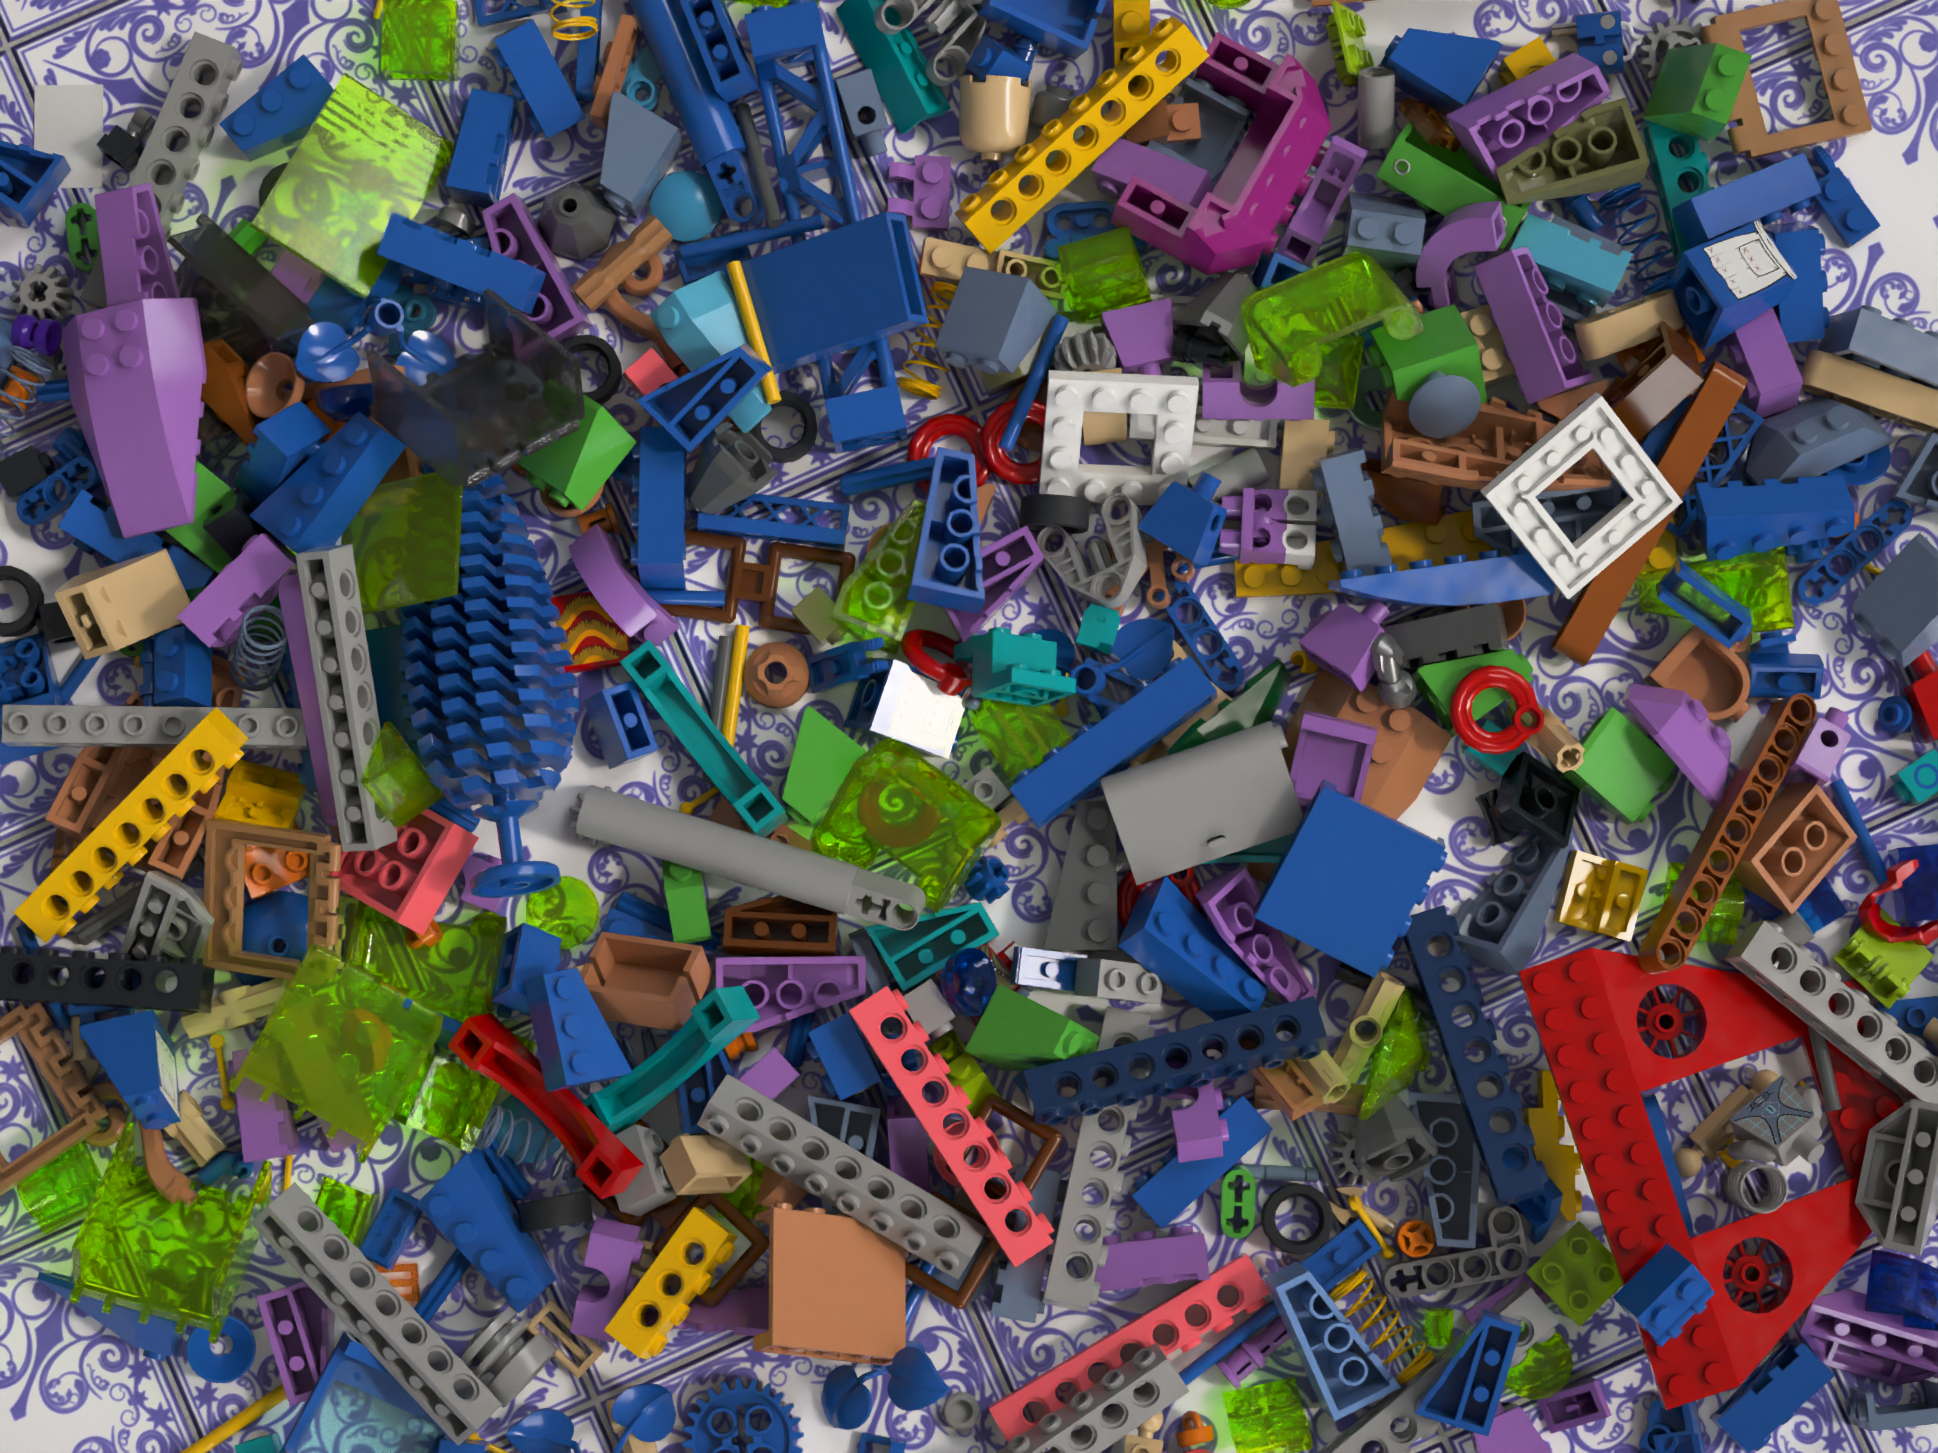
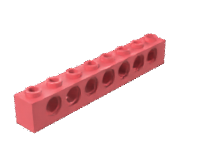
M886 986L848 1012L1008 1260L1016 1268L1053 1243L1049 1234L1054 1232V1229L1042 1212L1037 1216L1028 1204L1033 1200V1197L1023 1181L1020 1180L1016 1184L1008 1173V1170L1013 1166L1003 1150L1000 1148L994 1151L987 1138L992 1136L983 1119L980 1116L973 1119L966 1106L971 1104L970 1099L960 1084L953 1088L945 1076L951 1070L939 1052L932 1055L925 1045V1042L930 1040L918 1020L912 1024L904 1011L910 1007L900 991L895 989L891 992L888 986ZM893 1017L900 1021L902 1033L898 1038L887 1039L882 1035L880 1027L884 1019ZM914 1049L922 1055L923 1063L917 1071H908L903 1067L901 1057L906 1050ZM929 1081H936L943 1088L942 1099L934 1104L927 1102L922 1096V1088ZM957 1113L962 1117L964 1127L959 1134L952 1136L945 1132L943 1120L948 1114ZM971 1145H978L984 1151V1161L978 1167H970L964 1161V1151ZM992 1177H999L1005 1184V1192L998 1199H990L984 1191L985 1183ZM1014 1209L1021 1210L1026 1217V1223L1019 1231H1011L1005 1224L1006 1215Z
M1243 1253L1210 1273L1209 1280H1198L989 1405L988 1409L1007 1442L1009 1443L1016 1435L1024 1434L1040 1422V1420L1030 1421L1025 1418L1023 1409L1028 1402L1038 1401L1045 1407L1044 1416L1051 1412H1056L1069 1403L1060 1401L1056 1397L1055 1391L1060 1383L1066 1381L1073 1383L1077 1387V1393L1088 1390L1096 1384V1382L1091 1381L1088 1377V1370L1092 1364L1096 1362L1105 1363L1109 1367V1371L1120 1368L1126 1363L1120 1357L1122 1347L1127 1343H1136L1141 1349L1149 1348L1156 1343L1153 1339V1330L1157 1325L1165 1323L1173 1328L1174 1335L1172 1340L1167 1344H1158L1166 1356L1178 1348L1184 1353L1200 1344L1202 1340L1199 1336L1208 1330L1213 1329L1216 1334L1234 1323L1232 1316L1245 1309L1246 1313L1250 1314L1265 1305L1264 1297L1269 1295L1270 1291L1248 1254ZM1224 1285L1234 1286L1238 1293L1237 1300L1230 1306L1221 1305L1217 1299V1293ZM1193 1304L1202 1305L1206 1312L1204 1321L1198 1325H1191L1185 1319L1186 1309Z

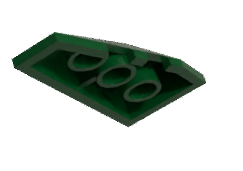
M1277 658L1245 683L1242 694L1232 701L1226 698L1219 703L1218 710L1220 712L1207 722L1202 718L1197 720L1166 753L1171 755L1271 721L1292 679L1283 662Z

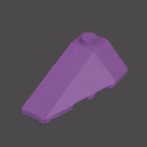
M1246 867L1213 877L1195 894L1202 910L1216 932L1283 1003L1312 997L1317 994L1282 931L1254 918V907L1261 894Z
M866 956L715 958L716 988L743 986L761 1017L743 1033L756 1032L866 994Z
M761 1280V1287L752 1286L729 1292L715 1307L707 1306L702 1300L690 1302L688 1306L691 1310L688 1316L680 1325H674L672 1329L695 1327L696 1330L704 1332L734 1330V1334L755 1336L769 1331V1280ZM658 1311L645 1314V1322L648 1326H653L657 1322L659 1317Z

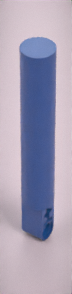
M629 0L702 169L708 170L728 217L746 226L760 224L766 215L754 174L745 156L747 151L746 144L728 103L716 92L680 0ZM731 168L737 170V172L732 174L734 182L727 180L731 176ZM750 199L752 210L747 216L742 217L740 213L741 204L745 200Z

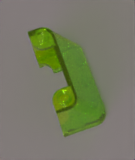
M1350 252L1255 292L1247 297L1241 309L1256 368L1293 388L1312 380L1320 372L1322 356L1319 346L1382 320L1386 332L1391 337L1399 340L1408 339L1424 332L1417 308L1377 261L1370 255L1361 252Z
M885 738L878 742L853 763L820 823V826L828 831L833 838L841 842H854L864 836L920 879L916 886L921 888L926 896L925 907L930 908L937 914L951 900L1002 825L1001 818L993 809L907 745L890 738Z
M359 900L342 973L347 1005L350 1008L362 1007L373 1012L375 1015H382L383 1009L394 997L401 995L462 1023L468 1017L492 1013L495 1016L497 1003L491 999L504 934L507 933V917L485 911L480 913V915L472 917L470 926L437 922L443 933V939L433 947L424 944L418 949H411L405 942L408 927Z

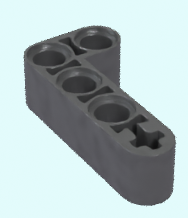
M1495 1205L1490 1207L1483 1217L1487 1245L1476 1247L1475 1249L1469 1248L1392 1263L1381 1274L1383 1289L1388 1294L1397 1298H1407L1521 1275L1527 1269L1529 1256L1519 1213L1509 1206L1498 1208ZM1499 1212H1506L1511 1218L1510 1228L1503 1233L1497 1232L1493 1226V1219ZM1514 1249L1518 1254V1263L1513 1269L1506 1270L1501 1265L1500 1257L1505 1250ZM1471 1256H1477L1482 1263L1480 1273L1474 1277H1469L1464 1271V1262ZM1434 1263H1441L1445 1269V1277L1440 1283L1432 1284L1427 1278L1428 1267ZM1418 1266L1417 1276L1422 1287L1417 1288L1418 1282L1415 1280L1404 1282L1402 1285L1403 1289L1400 1291L1397 1286L1390 1284V1279L1396 1277V1271L1399 1270L1405 1276L1416 1275L1413 1267Z

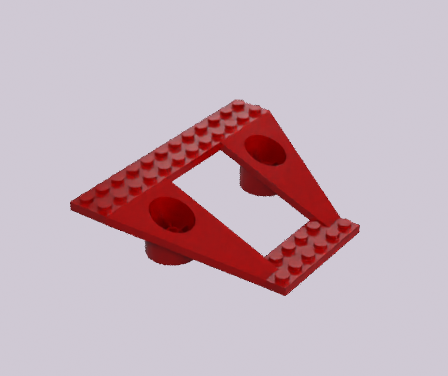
M1588 948L1517 971L1622 1285L1624 1286L1668 1243L1698 1269L1711 1285L1710 1288L1715 1292L1705 1303L1707 1308L1700 1315L1695 1313L1681 1327L1683 1332L1676 1339L1671 1337L1662 1347H1659L1650 1338L1651 1335L1635 1322L1664 1409L1669 1410L1739 1387L1872 1233L1871 1228L1855 1204L1869 1130L1904 1106L1902 1099L1826 1040L1841 1104V1109L1826 1111L1807 1024L1744 974L1683 964L1677 970L1654 975L1645 972L1641 968L1638 956L1596 948ZM1850 979L1843 982L1849 988L1857 989L1865 994L1864 988L1856 980ZM1663 985L1676 989L1669 1004L1660 1003L1655 987ZM1650 991L1655 1006L1650 1011L1639 1007V1004L1647 992ZM1681 993L1689 999L1694 1010L1682 1014L1675 1007ZM1831 996L1828 1005L1829 1009L1833 1013L1836 1008V1003L1833 997ZM1637 1012L1645 1015L1643 1027L1640 1028L1637 1026ZM1696 1014L1697 1020L1695 1035L1683 1029V1018ZM1661 1016L1668 1018L1669 1023L1665 1025V1029L1659 1024ZM1859 1019L1857 1023V1030L1859 1034L1862 1035L1864 1031L1863 1022ZM1646 1031L1650 1036H1653L1648 1047L1643 1042L1639 1032ZM1682 1034L1693 1041L1684 1052L1678 1054L1673 1039ZM1799 1037L1846 1176L1849 1179L1784 1202L1776 1211L1767 1214L1754 1213L1689 1238L1640 1093ZM1658 1040L1667 1041L1672 1058L1659 1056L1653 1052ZM1747 1238H1761L1762 1240L1755 1254L1746 1255L1742 1241ZM1767 1244L1773 1247L1780 1259L1779 1261L1766 1264L1761 1259ZM1736 1245L1740 1257L1732 1261L1727 1260L1726 1257ZM1725 1264L1729 1265L1727 1278H1723ZM1781 1266L1782 1279L1780 1286L1768 1281L1770 1276L1769 1269ZM1748 1267L1753 1268L1750 1280H1747L1745 1277V1270ZM1732 1282L1738 1287L1733 1299L1730 1298L1724 1284ZM1765 1285L1778 1290L1773 1298L1763 1305L1759 1290L1763 1289ZM1744 1291L1752 1292L1757 1308L1743 1310L1738 1306Z

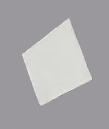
M103 84L35 85L34 150L48 154L56 153L63 155L71 168L70 173L58 188H103V154L96 145L103 137Z

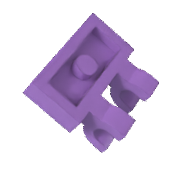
M915 155L914 166L901 162H889L888 183H913V201L888 198L887 212L904 214L906 219H912L911 230L948 232L951 157Z

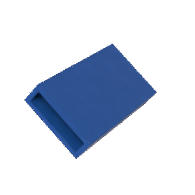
M883 212L741 263L774 375L928 323L907 220L904 214ZM727 268L719 270L723 271L728 280L730 281Z

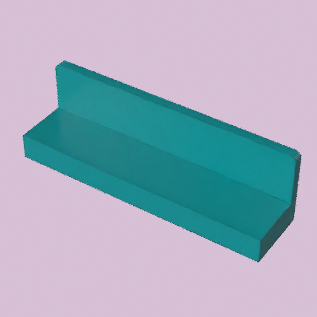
M845 0L836 8V12L866 69L871 68L878 92L900 133H908L922 120L942 116L949 111L951 106L941 87L933 84L927 77V61L909 27H905L897 34L888 35L882 33L875 25L874 12L878 6L887 0ZM891 7L885 9L884 17L887 23L892 26H898L901 19L898 11Z

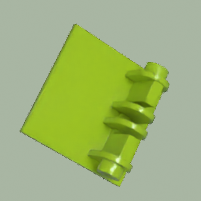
M1332 1L1334 14L1328 16L1329 22L1326 23L1329 40L1332 43L1330 45L1331 50H1343L1333 55L1334 60H1342L1335 63L1338 81H1342L1344 87H1350L1358 84V71L1374 67V61L1370 51L1365 49L1363 36H1366V26L1360 14L1357 15L1355 11Z
M1882 908L1880 909V916L1889 924L1901 926ZM1861 925L1834 956L1833 960L1889 1010L1898 998L1902 999L1910 991L1909 985L1926 967L1934 955L1923 945H1916L1913 940L1887 943L1869 933Z
M1580 1221L1572 1226L1526 1272L1560 1307L1561 1312L1578 1327L1586 1322L1622 1286L1612 1253Z

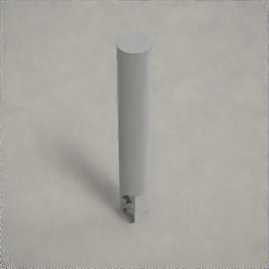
M590 785L579 811L576 824L577 834L897 930L906 931L915 927L926 904L924 892L914 884L594 785ZM899 904H907L913 910H905Z

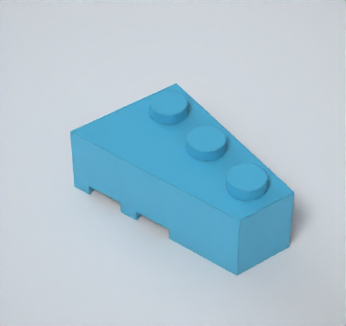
M1528 213L1509 250L1527 246L1548 288L1557 292L1566 290L1577 295L1576 300L1587 307L1596 308V306L1603 308L1614 294L1633 253L1622 250L1620 256L1600 249L1602 241L1590 238L1587 243L1571 235L1570 229Z

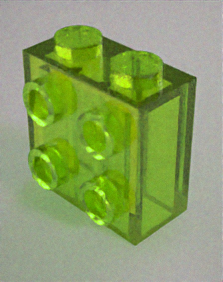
M383 0L381 72L386 80L458 82L461 9L457 1Z
M1128 226L1058 247L1060 262L1054 264L1060 285L1067 284L1068 288L1065 289V295L1070 310L1077 309L1082 323L1101 317L1102 312L1152 302L1148 277Z
M987 699L980 703L978 709L971 710L975 716L969 719V723L1010 783L1023 770L1027 768L1033 769L1042 763V758L1053 748L1061 746L1063 749L1072 742V737L1048 703L1035 708L1001 701L993 703L990 699Z

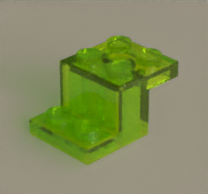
M399 1038L396 1047L389 1055L388 1066L381 1082L374 1089L370 1107L405 1126L440 1138L458 1149L471 1153L500 1084L475 1070L472 1071L463 1064Z

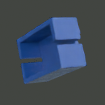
M982 0L977 14L1076 60L1088 50L1099 22L1096 18L1102 14L1107 0Z

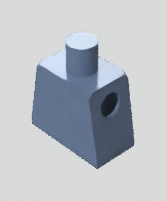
M871 68L837 79L835 89L853 141L862 140L867 158L887 152L888 149L882 131L888 130L889 124ZM864 111L871 113L873 122L862 124L858 114Z

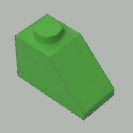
M661 860L674 942L687 944L711 940L703 872Z

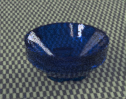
M371 383L343 385L317 391L314 393L317 408L332 418L334 423H347L358 412L370 419L371 414L383 399L382 385Z
M964 948L954 952L947 960L940 974V992L956 1013L963 1016H980L984 1013L997 985L992 962L982 950ZM954 974L957 976L959 982L957 993H955L954 988Z

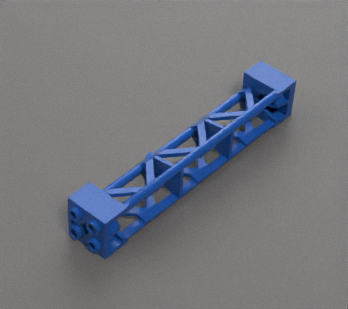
M791 0L784 7L773 9L771 5H764L752 9L750 14H745L744 16L787 221L802 218L798 197L840 224V227L863 220L817 0ZM814 64L819 87H814L790 72L789 69ZM774 85H777L816 112V115L791 154H788ZM829 135L834 158L806 165L823 138ZM838 177L843 200L834 198L809 181ZM805 233L791 236L792 245L806 240ZM888 337L861 345L838 382L835 379L831 356L817 360L836 455L908 440ZM876 360L882 388L850 394L871 362Z

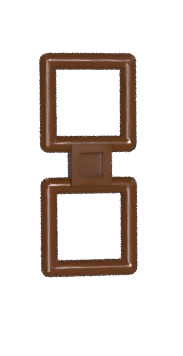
M685 529V539L688 545L731 550L723 608L704 605L659 604L671 616L731 624L736 619L739 600L760 603L758 625L761 628L810 635L796 618L774 615L782 558L839 565L835 604L847 617L856 558L851 552L773 542L768 548L766 565L744 562L747 546L744 538Z
M989 1093L983 1099L973 1119L980 1116L985 1124H987L995 1111L1045 1140L1022 1179L1029 1192L1032 1193L1063 1138L1062 1134L1055 1128L1045 1125V1123L1035 1125L1032 1115L996 1094ZM974 1145L969 1146L964 1151V1161L968 1157ZM946 1164V1169L948 1170V1172L952 1173V1171ZM988 1179L985 1183L984 1191L990 1199H998L1004 1194L1005 1187L992 1179ZM962 1187L954 1201L937 1191L930 1192L931 1195L987 1227ZM988 1229L984 1235L987 1241L958 1291L907 1262L911 1252L906 1249L905 1278L954 1308L964 1309L1000 1246Z
M641 1118L633 1124L652 1129ZM661 1138L664 1146L662 1153H664L670 1145ZM576 1168V1169L574 1170V1172H573V1178H574V1179H575V1177H576V1174H575V1173H576V1171L578 1170L577 1168ZM585 1183L582 1185L592 1197L621 1223L641 1227L650 1216L653 1217L666 1230L652 1245L651 1250L656 1257L661 1253L693 1207L705 1210L711 1204L752 1243L712 1289L708 1287L703 1294H696L709 1307L718 1305L769 1248V1238L721 1193L698 1194L693 1201L686 1195H676L675 1199L639 1217L620 1212L614 1196L600 1199Z

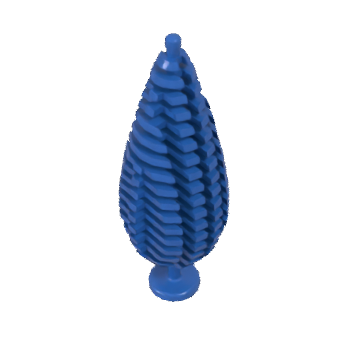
M443 388L436 393L437 406L440 408L441 416L437 415L432 419L428 429V433L432 437L424 442L422 456L426 459L422 467L424 478L423 491L427 496L414 499L413 502L417 508H424V512L416 514L411 512L409 520L411 531L406 539L408 556L404 559L403 572L406 580L401 586V600L403 602L401 603L400 624L402 625L400 649L403 650V657L405 659L399 660V672L408 681V683L400 684V695L408 699L409 704L412 706L402 707L403 718L408 722H412L414 729L407 730L406 735L411 744L418 745L419 752L414 754L419 764L426 767L424 768L427 773L425 776L435 787L443 790L444 798L453 806L463 810L465 807L480 804L482 807L475 809L472 815L496 823L502 864L484 869L471 878L470 887L472 895L483 898L522 896L547 890L561 882V874L557 865L547 861H524L518 819L526 816L539 806L537 801L542 800L543 791L550 789L555 791L562 780L560 773L567 768L572 758L573 748L571 746L573 745V736L576 734L577 724L572 720L570 713L579 711V699L576 696L569 697L567 690L577 688L576 676L571 672L566 673L563 667L574 664L570 651L567 649L561 650V645L559 644L569 641L565 630L562 627L556 626V620H560L561 615L559 609L551 602V598L555 596L552 587L546 581L545 575L547 574L542 563L537 560L538 556L532 540L528 539L529 533L524 519L518 517L519 510L512 497L502 492L500 496H497L498 491L508 490L509 488L501 475H492L491 470L497 469L498 466L492 455L489 453L483 454L488 447L482 434L472 431L475 428V423L468 414L458 412L459 398L457 390ZM412 531H414V532H416V533H418V534H420V535H422V536H418V537H417ZM550 767V768H552L554 771L548 770V769H542V768Z

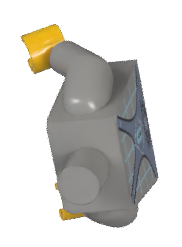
M1781 1075L1729 1119L1737 1141L1735 1142L1732 1138H1729L1726 1141L1728 1148L1718 1151L1716 1153L1717 1156L1728 1168L1736 1167L1745 1159L1766 1163L1773 1161L1780 1166H1787L1799 1155L1808 1163H1815L1822 1157L1825 1147L1817 1141L1823 1133L1819 1123L1823 1113L1817 1091L1807 1087L1803 1080L1798 1082V1087L1794 1088L1788 1079Z

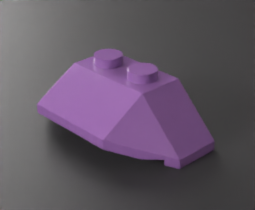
M1633 683L1626 688L1622 703L1633 713L1700 792L1711 808L1715 810L1721 802L1727 786L1732 748L1731 740L1727 733L1721 727L1716 728L1707 718L1708 714L1702 703L1697 699L1692 700L1685 691Z
M1850 1289L1815 1298L1809 1305L1799 1328V1333L1806 1339L1812 1351L1825 1365L1894 1386L1919 1382L1930 1377L1938 1378V1326L1920 1310Z

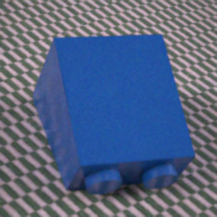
M1408 28L1402 38L1395 35L1384 53L1385 56L1381 64L1385 65V68L1395 71L1396 87L1447 118L1446 115L1468 104L1494 64L1503 44L1496 40Z

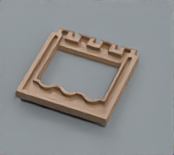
M1838 0L1782 1L1714 16L1709 20L1710 25L1700 28L1704 44L1719 43L1745 53L1740 32L1804 18L1806 26H1809L1814 41L1812 48L1815 60L1819 61L1823 75L1821 79L1825 95L1829 97L1833 112L1830 115L1832 119L1830 121L1767 135L1748 65L1728 123L1737 122V127L1727 130L1733 155L1745 153L1746 160L1861 135L1873 130Z
M217 818L206 820L203 904L215 921L202 954L203 965L214 969L316 985L326 982V979L336 978L337 951L327 949V945L332 946L338 943L339 915L328 912V908H339L340 877L331 876L330 871H340L341 844L331 842V834ZM246 844L310 853L306 961L242 951Z
M36 1003L29 1008L21 1004L0 1018V1045L16 1034L18 1035L71 1122L10 1164L7 1163L0 1151V1196L101 1129L98 1121L108 1115L107 1109L95 1091L89 1092L82 1097L81 1094L92 1085L77 1061L74 1060L65 1066L62 1065L72 1057V1053L59 1032L54 1030L44 1036L43 1033L51 1029L54 1024L41 1003Z

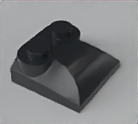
M1524 751L1515 757L1502 776L1495 804L1497 820L1509 831L1517 832L1524 828L1534 835L1564 849L1569 843L1580 788Z

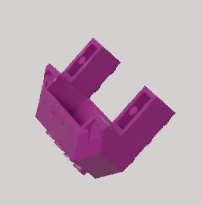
M1218 32L1206 50L1210 56L1198 66L1194 80L1195 78H1201L1214 87V92L1224 97L1232 95L1246 104V109L1256 114L1255 119L1212 193H1206L1197 209L1133 175L1118 200L1110 221L1113 225L1206 275L1256 264L1263 252L1268 255L1271 253L1280 236L1274 233L1279 223L1284 226L1288 223L1296 206L1291 204L1296 194L1300 197L1304 195L1312 180V177L1308 176L1307 173L1311 166L1319 168L1328 150L1323 144L1331 129L1316 81L1294 56L1287 53L1281 65H1278Z

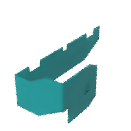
M1091 603L1084 611L1075 644L1084 648L1083 650L1109 657L1111 652L1110 646L1114 645L1120 624L1119 611Z

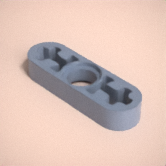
M863 927L849 933L848 936L856 955L866 956V978L873 994L886 986L892 992V988L866 928ZM893 1017L884 1019L890 1033L902 1028L898 1019Z

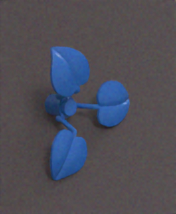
M375 232L366 234L345 255L340 267V280L349 295L353 297L367 295L368 302L376 305L368 315V325L347 340L343 328L335 323L324 321L313 324L303 333L299 341L294 364L296 370L306 378L316 382L336 383L349 378L360 364V357L356 350L351 347L370 332L379 336H388L394 332L398 347L403 351L397 358L396 365L404 366L408 388L418 392H432L459 384L462 378L456 358L446 343L437 335L428 331L418 330L410 335L407 345L404 343L402 333L404 327L400 325L404 319L403 309L396 301L386 299L395 293L400 286L402 273L397 270L399 263L376 254L381 240Z
M1141 619L1122 626L1117 631L1114 645L1110 646L1113 654L1120 661L1107 666L1103 665L1100 668L1090 664H1080L1074 669L1069 667L1075 659V647L1065 633L1055 629H1043L1033 633L1042 635V640L1057 642L1056 670L1061 671V676L1066 677L1067 673L1070 674V678L1076 679V691L1088 695V700L1092 702L1101 720H1103L1104 716L1102 714L1105 710L1097 699V694L1106 685L1105 674L1125 666L1128 675L1137 680H1152L1163 673V668L1170 663L1172 657L1174 627L1168 622L1157 619ZM1093 721V722H1089V723H1090V724L1092 725V727H1093L1094 725H1096V724L1099 723V722ZM1130 763L1127 764V765L1124 766L1122 769H1120L1118 772L1127 770L1128 767H1129L1131 764H1130Z
M916 1340L906 1341V1347L900 1349L895 1354L892 1364L888 1365L884 1372L875 1369L858 1377L850 1365H842L832 1370L823 1386L822 1406L825 1416L833 1428L852 1430L862 1426L871 1414L872 1397L868 1388L863 1385L865 1381L889 1373L892 1377L888 1383V1395L894 1405L905 1411L919 1410L934 1404L946 1395L950 1388L939 1376L923 1345Z
M642 1383L631 1386L618 1395L613 1404L611 1415L616 1423L626 1428L622 1432L612 1453L621 1452L631 1432L636 1438L644 1442L660 1441L671 1432L676 1418L671 1391L658 1384ZM542 1408L532 1411L509 1428L506 1433L508 1440L521 1453H571V1448L574 1453H582L578 1442L571 1440L574 1434L572 1421L564 1413L556 1409Z

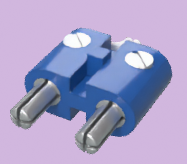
M1620 10L1576 15V22L1553 24L1551 28L1553 37L1577 35L1578 55L1598 65L1602 75L1625 73L1624 62L1632 59L1636 46L1641 45V35L1634 33L1630 23L1621 21ZM1622 27H1626L1629 36L1636 40L1631 44L1627 56H1624Z

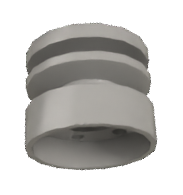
M509 1306L505 1311L488 1320L468 1342L460 1358L466 1363L467 1367L476 1360L480 1362V1365L473 1372L478 1379L489 1371L494 1375L488 1388L502 1403L501 1406L503 1408L532 1381L558 1350L541 1332L525 1342L521 1336L529 1324L526 1318L511 1329L508 1325L518 1314L512 1306Z

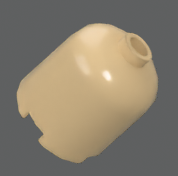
M972 75L960 78V140L968 150L980 153L981 161L1002 162L1003 155L1014 154L1025 144L1028 133L1032 81H1025L1021 85V78L986 75L985 82H974Z

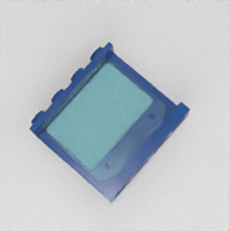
M344 1331L279 1453H432L434 1443L440 1444V1439L447 1434L357 1337Z

